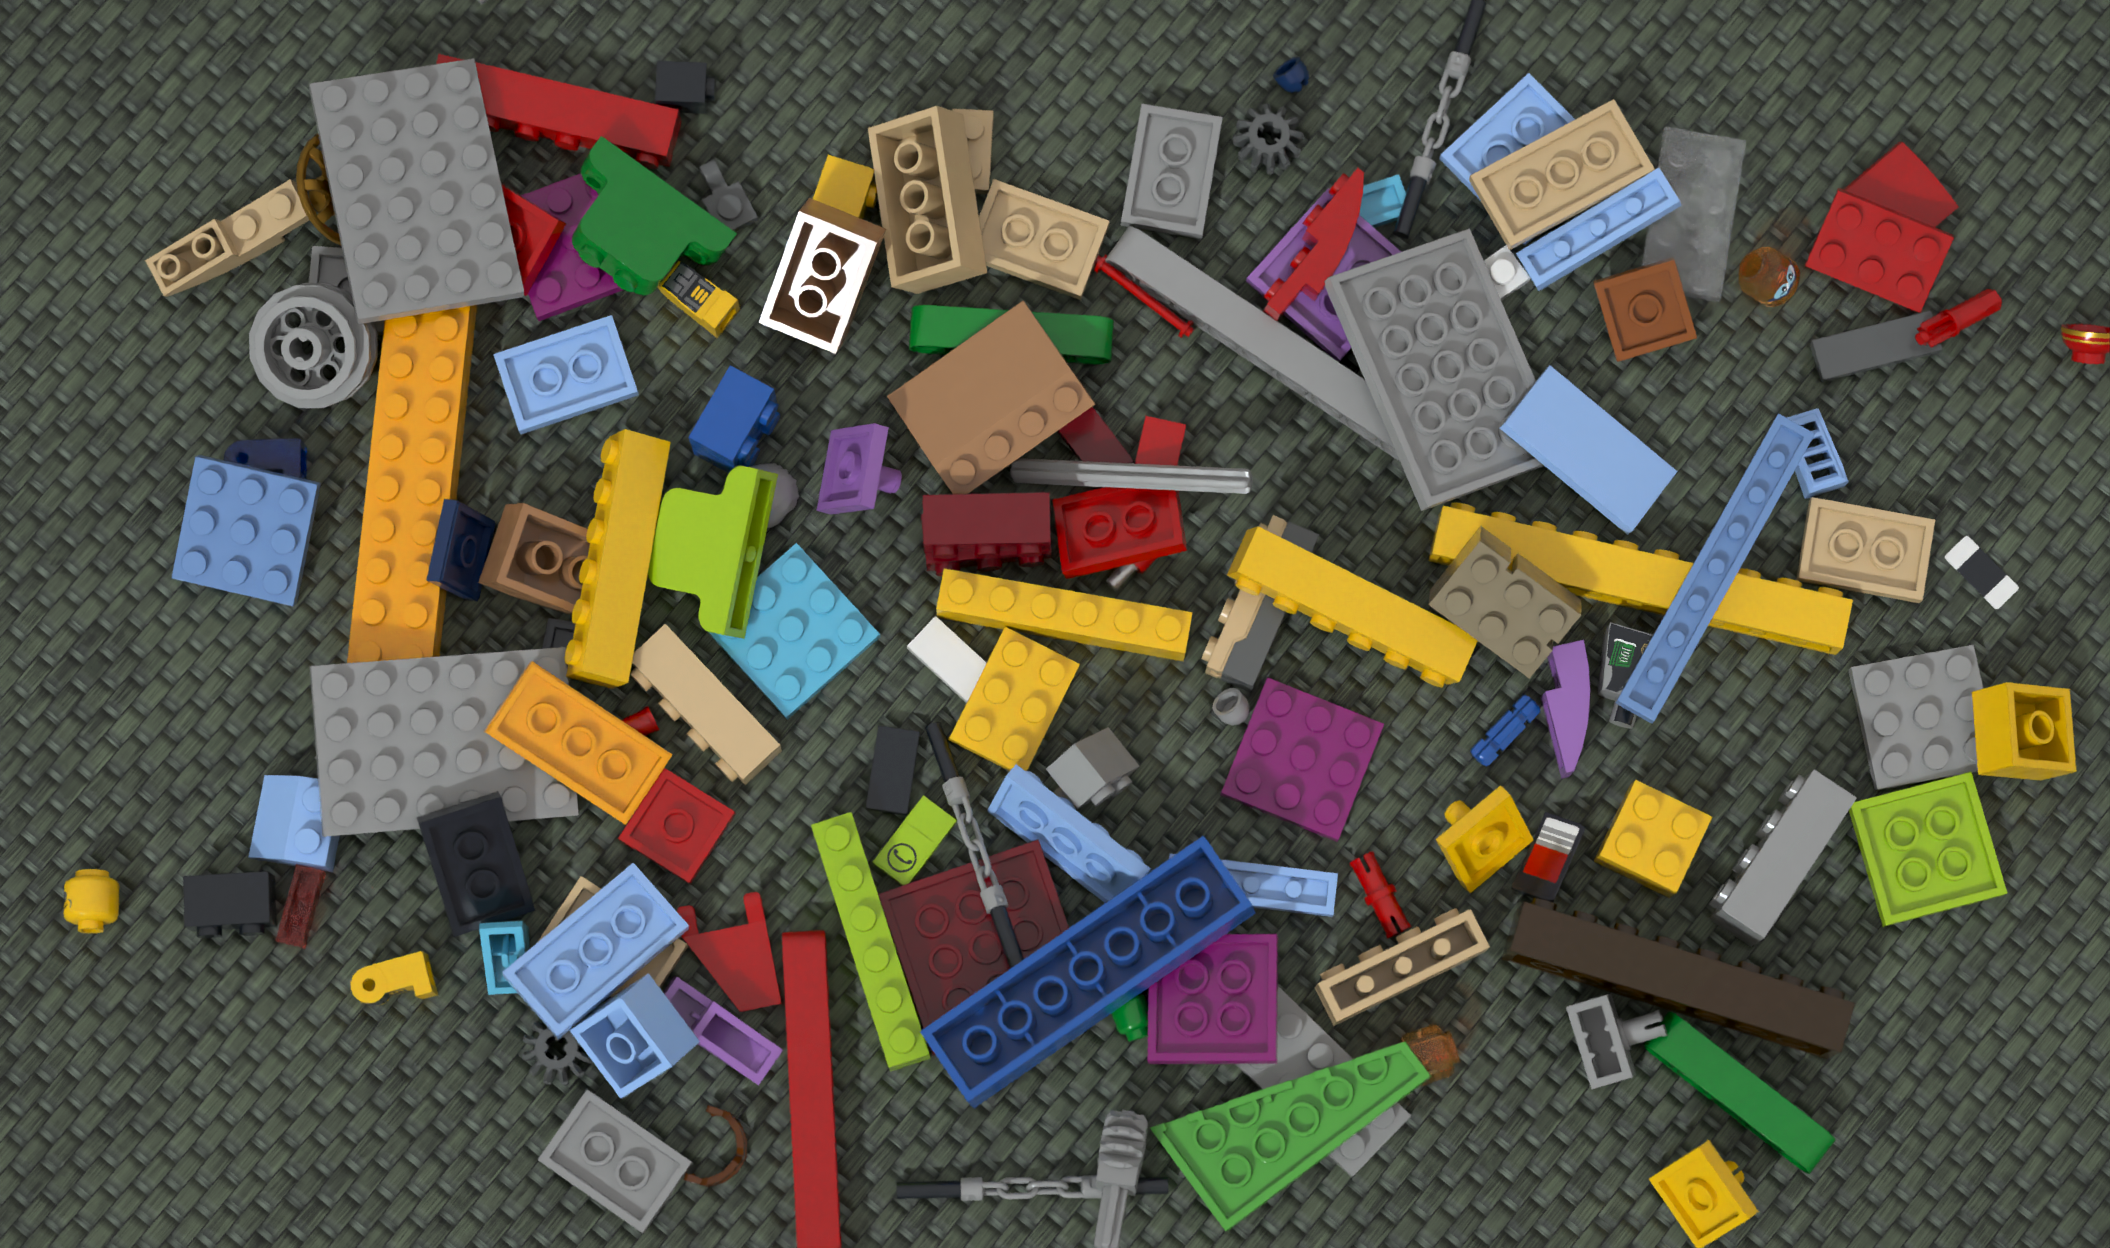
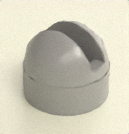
M1229 688L1216 697L1212 708L1222 722L1233 726L1239 725L1247 719L1250 705L1240 690Z

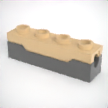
M1275 515L1272 516L1268 526L1262 523L1259 525V527L1311 553L1319 537V534L1289 521L1286 522ZM1240 589L1235 601L1227 599L1218 619L1219 622L1225 624L1219 639L1213 636L1210 637L1201 658L1208 662L1206 674L1215 678H1221L1220 680L1250 693L1252 692L1286 614L1285 611L1273 605V598L1261 592L1259 596L1251 595Z

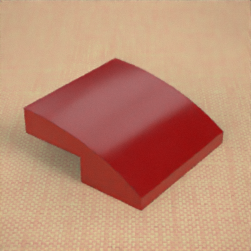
M1898 142L1843 189L1933 227L1940 224L1959 207L1934 174L1903 142Z

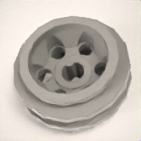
M302 283L274 294L258 310L249 333L250 360L259 381L277 399L297 408H325L354 396L370 379L378 358L377 331L373 322L357 323L352 294L330 283ZM321 311L331 317V323L328 326L322 325L318 320V315ZM295 312L301 317V323L298 327H292L288 322L291 315ZM340 336L344 338L345 352H341L336 348V340ZM310 340L313 345V353L305 354L302 350V342ZM327 364L332 365L336 370V376L332 380L326 379L323 375V368ZM295 368L297 370H305V379L298 375L293 369Z

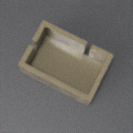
M1481 526L1430 589L1429 606L1530 679L1553 651V640L1559 643L1581 617V599L1520 554L1514 557L1512 571H1510L1507 567L1511 563V548Z

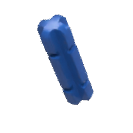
M1522 695L1512 705L1514 710L1512 712L1507 710L1485 733L1487 738L1485 740L1481 738L1471 748L1472 756L1480 764L1489 766L1499 756L1496 752L1499 749L1504 751L1526 728L1524 723L1526 721L1530 723L1540 713V708L1533 699L1527 695Z

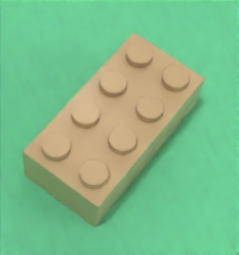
M934 106L868 128L882 227L886 229L884 241L891 287L919 294L986 274L987 267L963 114Z

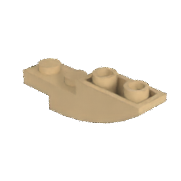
M293 180L286 181L222 221L217 219L211 220L145 260L163 296L168 297L211 280L286 241L283 237L284 235L309 221L298 195L297 183Z

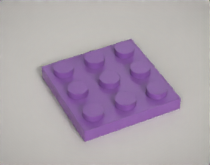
M1329 188L1247 277L1246 282L1263 297L1278 278L1285 282L1295 271L1290 264L1304 246L1310 250L1313 249L1302 240L1307 230V227L1302 223L1317 204L1325 208L1333 196L1328 193ZM1359 215L1353 236L1333 275L1389 257L1401 251ZM1326 288L1323 289L1315 302L1301 291L1283 313L1284 316L1336 361L1340 362L1351 350L1349 341Z

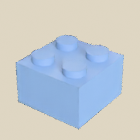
M649 973L597 1006L569 1030L620 1099L671 1068L700 1042Z

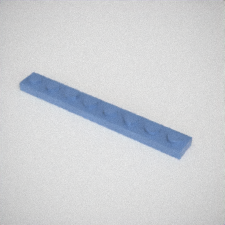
M1777 414L1615 702L1616 704L1653 724L1815 433L1781 414Z

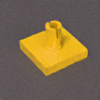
M1501 785L1473 809H1470L1462 800L1453 802L1445 811V818L1452 826L1436 839L1460 885L1469 893L1473 892L1534 841L1514 800Z
M1709 1140L1649 1178L1696 1248L1706 1246L1759 1212L1741 1187V1184L1744 1182L1742 1170L1733 1175L1732 1172L1739 1166L1733 1161L1724 1162Z

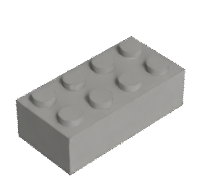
M1815 769L1805 777L1798 774L1794 781H1790L1778 799L1784 805L1780 811L1775 809L1771 815L1766 817L1757 830L1755 836L1761 839L1758 845L1752 844L1748 850L1745 849L1732 868L1738 874L1734 881L1729 879L1725 885L1722 884L1710 901L1709 905L1715 909L1709 919L1750 947L1764 939L1857 797Z

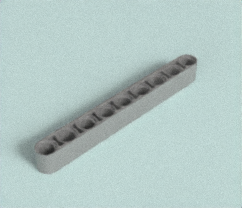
M1132 226L1126 229L1105 259L1106 263H1110L1152 297L1188 321L1192 320L1194 325L1400 461L1365 379L1144 232Z

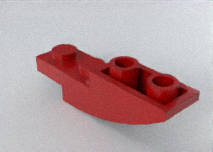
M1359 168L1350 177L1343 173L1328 191L1333 198L1326 207L1322 208L1317 204L1302 223L1307 227L1302 240L1313 249L1310 250L1304 246L1290 264L1295 271L1285 282L1278 278L1264 295V298L1269 302L1263 312L1278 321L1301 291L1315 302L1325 288L1324 281L1334 274L1353 236L1361 207L1364 172Z

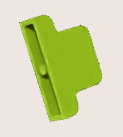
M738 466L728 474L724 490L721 494L712 495L682 488H673L664 495L659 506L657 527L648 569L649 579L655 586L697 595L700 598L699 622L702 628L708 632L745 639L778 478L776 473Z

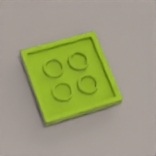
M1972 772L1857 801L1849 809L1883 927L2008 894Z

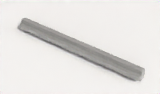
M1018 458L1012 462L1010 475L1014 482L1030 484L1247 494L1251 491L1253 476L1250 470L1242 468Z

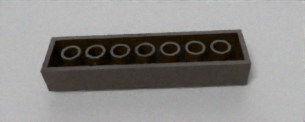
M1533 898L1531 903L1524 901L1515 911L1502 960L1824 1059L1842 1052L1855 1005L1854 1002L1844 1000L1845 993L1824 986H1821L1819 991L1803 987L1804 980L1786 974H1779L1778 978H1772L1762 974V967L1748 962L1738 961L1737 966L1720 962L1722 955L1709 950L1697 948L1696 953L1679 949L1680 942L1667 937L1656 936L1655 941L1639 937V930L1628 925L1615 923L1614 928H1609L1597 924L1598 917L1581 911H1574L1573 915L1556 911V904L1543 899Z

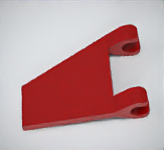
M758 892L744 895V905L749 923L745 925L699 934L694 907L687 905L677 909V913L689 925V929L682 934V938L739 1012L782 1004L762 898Z

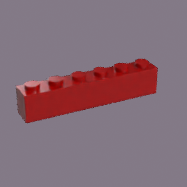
M438 54L436 64L461 61L463 59ZM475 62L490 132H498L499 128L515 131L514 134L517 137L528 141H538L539 137L554 140L556 146L572 151H577L579 146L592 149L602 136L645 168L658 169L659 165L670 167L682 122L679 109Z

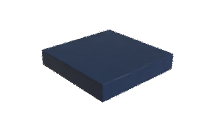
M444 499L426 581L464 600L478 602L482 584L478 582L490 551L495 521L458 500Z

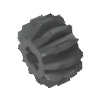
M1263 104L1262 115L1255 109L1250 108L1247 110L1248 121L1238 120L1236 124V129L1241 134L1234 136L1233 145L1242 148L1238 153L1240 161L1253 158L1250 170L1253 172L1259 169L1260 164H1266V172L1271 175L1274 173L1275 163L1282 169L1287 170L1290 167L1288 157L1298 158L1300 156L1301 149L1296 144L1303 142L1304 134L1294 130L1299 123L1297 117L1284 120L1287 110L1284 106H1281L1276 114H1272L1270 104ZM1264 133H1271V138L1274 140L1273 145H1266L1265 139L1262 138Z
M534 1021L532 1027L540 1034L536 1039L530 1035L523 1037V1042L530 1046H535V1050L522 1053V1059L524 1061L538 1059L531 1066L530 1074L536 1076L546 1069L543 1082L547 1085L553 1083L556 1072H558L559 1080L564 1086L569 1085L570 1082L569 1070H572L576 1076L582 1078L585 1073L577 1065L579 1060L589 1064L593 1063L587 1053L582 1052L583 1048L572 1033L568 1031L558 1039L549 1028L545 1029L541 1023ZM563 1039H566L568 1043L565 1045L564 1050L567 1055L562 1059L555 1055L554 1060H551L549 1055L552 1054L553 1050L550 1044L554 1040L562 1043Z

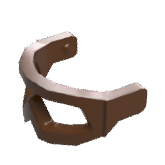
M707 1105L705 1112L710 1113L713 1117H722L729 1122L735 1132L737 1154L723 1172L708 1178H700L696 1174L685 1173L683 1180L710 1188V1186L723 1184L738 1174L747 1159L748 1140L742 1125L733 1116L734 1114Z

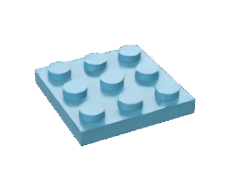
M797 543L757 577L745 639L707 631L786 720L881 637L880 633Z

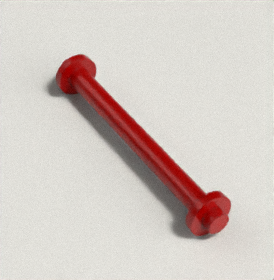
M1107 254L1103 258L1101 256L1096 258L1094 264L1096 265L1094 269L1096 273L1102 270L1176 327L1180 331L1178 334L1180 338H1183L1185 335L1187 337L1192 335L1195 330L1192 327L1194 324L1192 320L1186 323L1110 263H1106Z

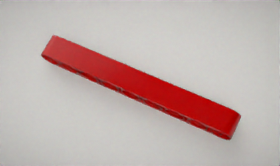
M825 930L782 932L797 1248H842Z

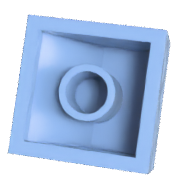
M264 775L248 858L333 872L340 835L322 836L318 779L303 776Z

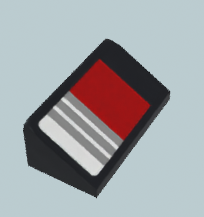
M1545 812L1533 838L1534 841L1531 842L1511 889L1528 897L1543 899L1553 903L1586 826Z

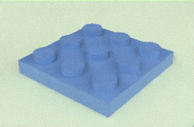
M195 456L172 579L295 606L298 601L321 483L207 456Z

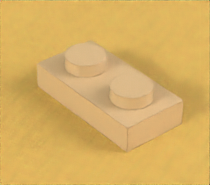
M952 109V111L963 114L975 194H988L990 188L993 111Z

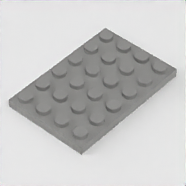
M474 59L309 84L358 324L524 296L523 283Z
M1470 229L1333 275L1324 281L1325 288L1421 511L1544 466L1500 429L1501 425L1536 380Z
M566 647L309 666L322 836L420 829L416 817L499 791L508 821L578 815V801L575 791L484 732L530 661H533L569 685L568 677H566Z

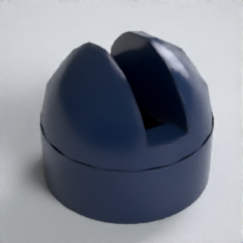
M1294 57L1283 63L1274 72L1273 78L1285 91L1298 93L1302 90V86H1306L1309 83V72L1300 57Z

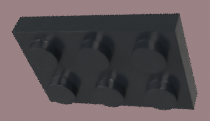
M499 791L416 817L454 937L479 929L480 923L502 922L535 911Z

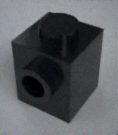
M657 61L655 102L657 105L679 109L680 113L707 114L708 101H715L716 76H709L707 62Z

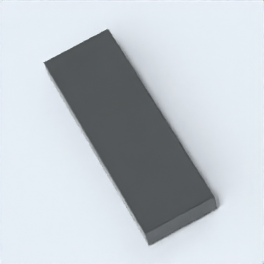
M1927 311L1812 340L1810 347L1820 381L1825 382L1940 353L1943 350L1941 343L1931 348L1929 344L1925 346L1924 344H1918L1915 339V335L1919 333L1917 328L1921 326L1920 323L1932 318V312Z

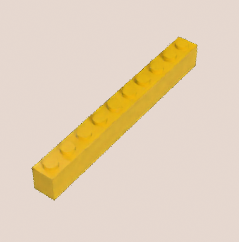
M1456 502L1451 503L1450 507L1443 505L1441 508L1429 557L1430 562L1449 566L1482 526L1511 548V563L1507 567L1510 571H1512L1514 557L1520 554L1574 595L1659 615H1665L1693 565L1691 562L1679 560V554L1660 549L1655 550L1654 554L1639 551V546L1632 542L1615 540L1613 544L1597 541L1598 536L1589 532L1573 531V535L1556 532L1557 527L1550 523L1534 521L1532 526L1515 522L1516 517L1507 513L1492 512L1491 516L1475 513L1473 506ZM1740 568L1708 625L1837 655L1844 647L1853 600L1843 598V592L1836 589L1819 587L1817 592L1801 588L1802 583L1797 580L1778 578L1777 582L1760 579L1761 573Z

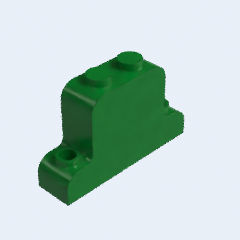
M602 136L592 147L581 166V175L584 181L597 191L598 197L573 232L572 244L586 264L604 270L613 277L614 282L621 289L627 292H634L639 295L653 293L681 256H687L701 265L716 263L737 234Z

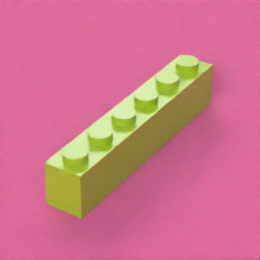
M849 812L812 824L813 834L890 1072L931 1059L925 1039L920 1032L922 1029L852 813Z

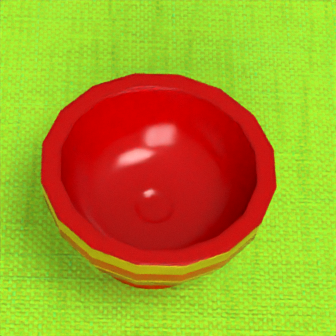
M2063 324L2061 326L2063 342L2072 350V361L2086 364L2105 363L2106 353H2110V327L2092 324Z

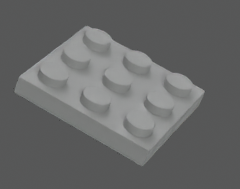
M1974 645L1854 666L1848 669L1875 792L1937 781L1972 772V774L1978 773L1972 692L1983 689Z

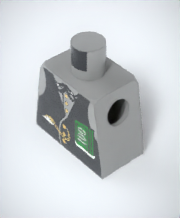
M1610 622L1603 636L1598 683L1599 696L1617 701L1653 635ZM1614 702L1609 722L1624 728H1634L1637 715Z

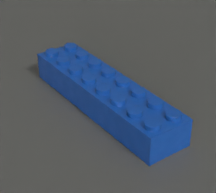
M1203 835L920 1032L967 1102L975 1108L1255 914L1253 905Z

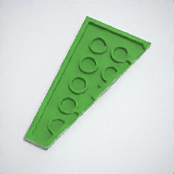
M1404 1041L1357 1057L1356 1059L1321 1069L1312 1074L1150 1127V1129L1223 1229L1229 1231L1432 1076L1407 1042Z

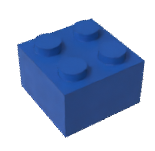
M730 365L689 435L694 455L727 473H730L732 469L738 466H753L760 452L756 445L763 433L767 435L772 433L781 415L777 412L778 403L774 389Z

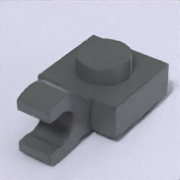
M715 160L700 166L701 175L712 195L702 199L709 214L734 232L758 221V216L739 181L727 186Z

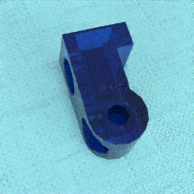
M300 438L241 440L231 444L225 451L224 461L307 479V446Z

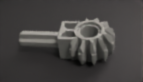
M1111 1110L1105 1119L1096 1177L1097 1190L1102 1191L1093 1243L1095 1248H1119L1128 1195L1136 1196L1138 1179L1141 1174L1145 1154L1148 1122L1145 1115L1134 1114V1111L1122 1110L1120 1112Z

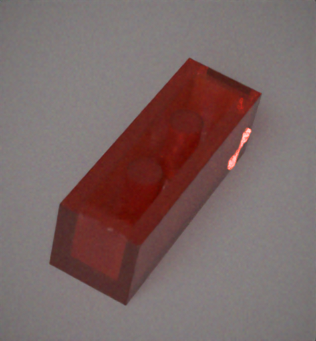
M296 864L275 940L279 944L305 950L326 875L324 871Z

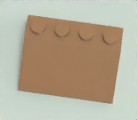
M1024 300L887 396L952 494L970 493L1095 405L1092 397Z

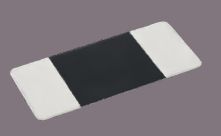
M1965 536L1945 555V559L1995 609H1999L2019 589L2018 585L1969 536Z

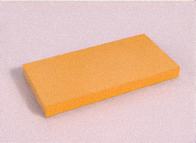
M530 661L484 730L485 733L625 825L673 755L533 661Z

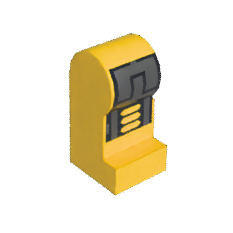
M681 261L676 263L658 286V289L664 296L716 338L720 336L740 310L738 299L727 291H722L708 279L702 278L696 271Z
M423 951L363 967L353 975L351 980V991L354 997L370 1006H380L386 1003L391 996L414 990L415 996L420 999L438 995L429 956Z

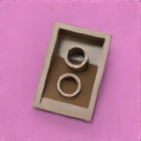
M525 503L506 504L478 583L513 597L572 616L574 605L580 599L583 583L579 581L580 569L589 552L590 543L586 540L587 529Z

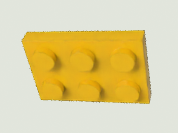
M1004 627L948 740L1009 771L1016 764L1027 771L1080 664Z

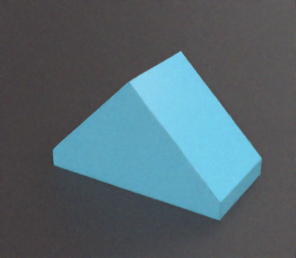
M523 921L480 923L479 931L488 995L517 993L503 977L502 972L530 949L529 927Z

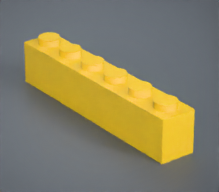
M624 429L610 436L603 445L601 451V462L604 463L603 474L596 484L593 497L594 502L597 503L595 518L591 520L586 534V540L590 543L588 557L582 563L579 573V581L583 583L580 599L575 603L572 612V622L575 623L573 639L570 640L565 651V663L568 664L566 677L611 689L629 682L671 444L669 441Z
M1259 526L1246 531L1227 573V576L1237 580L1236 587L1255 596H1259L1261 592L1273 598V605L1287 613L1296 614L1297 611L1312 617L1310 624L1330 633H1333L1334 629L1348 635L1346 641L1349 644L1365 651H1370L1372 647L1385 654L1383 659L1387 663L1401 669H1407V666H1410L1422 672L1420 676L1422 680L1442 688L1444 684L1460 682L1478 642L1457 625Z
M945 568L936 607L937 618L998 629L1007 627L1020 633L1184 661L1193 613Z

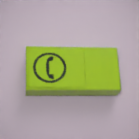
M923 795L872 863L903 886L911 883L955 826L957 820Z

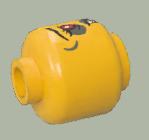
M83 869L76 871L75 877L68 879L64 885V919L78 925V932L90 934L103 932L104 925L115 922L119 916V883L110 878L109 872L105 870Z

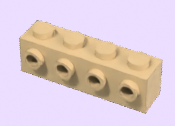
M1457 908L1436 917L1434 919L1436 926L1424 932H1421L1419 926L1396 937L1399 944L1383 951L1381 945L1360 954L1358 956L1360 963L1348 969H1345L1342 963L1321 973L1320 976L1323 981L1316 985L1315 990L1333 1026L1485 953L1490 946L1472 910L1469 909L1459 914Z

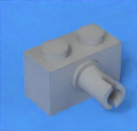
M1107 727L1074 743L1046 770L1059 785L1053 793L1058 797L1069 800L1078 809L1090 802L1098 806L1110 796L1115 797L1132 783L1128 776L1140 766L1110 728Z
M1611 993L1566 1007L1591 1089L1636 1076L1637 1074L1629 1052L1632 1049L1631 1045L1667 1036L1665 1024L1650 1029L1647 1028V1025L1663 1020L1659 1009L1655 1010V1012L1623 1021L1621 1017H1618Z

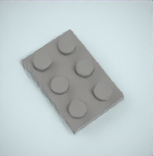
M1141 104L1121 226H1132L1138 229L1202 239L1223 117Z
M588 1089L538 1158V1161L643 1234L693 1164V1162Z

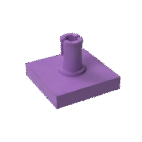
M873 423L831 430L817 511L832 515L874 509L877 490L890 494L898 491L902 479L901 471L882 465L889 427Z

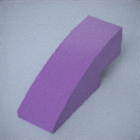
M1584 640L1554 646L1553 651L1547 657L1555 689L1545 691L1541 697V702L1561 779L1570 777L1575 771L1583 748L1589 719L1590 678Z
M677 976L672 978L663 991L700 1041L698 1043L699 1046L755 1084L759 1085L782 1053L783 1050Z

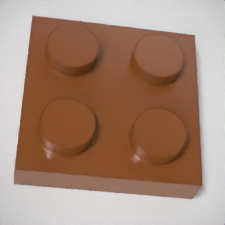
M1674 257L1593 281L1617 362L1697 338Z

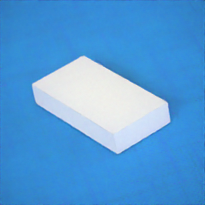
M935 616L907 645V649L967 703L986 662Z

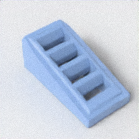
M1819 408L1787 417L1800 426L1813 423L1815 429L1811 431L1815 433L1813 439L1818 438L1820 445L1807 448L1795 469L1804 499L1843 488L1849 481ZM1823 453L1825 460L1807 465L1805 458ZM1825 468L1829 469L1830 475L1813 479L1812 472Z

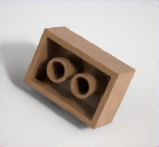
M809 198L798 212L759 323L836 354L847 338L886 229Z

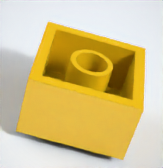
M2006 682L1972 692L1978 775L2042 781L2077 772L2070 689Z
M1635 780L1629 786L1594 862L1671 898L1677 893L1712 816Z

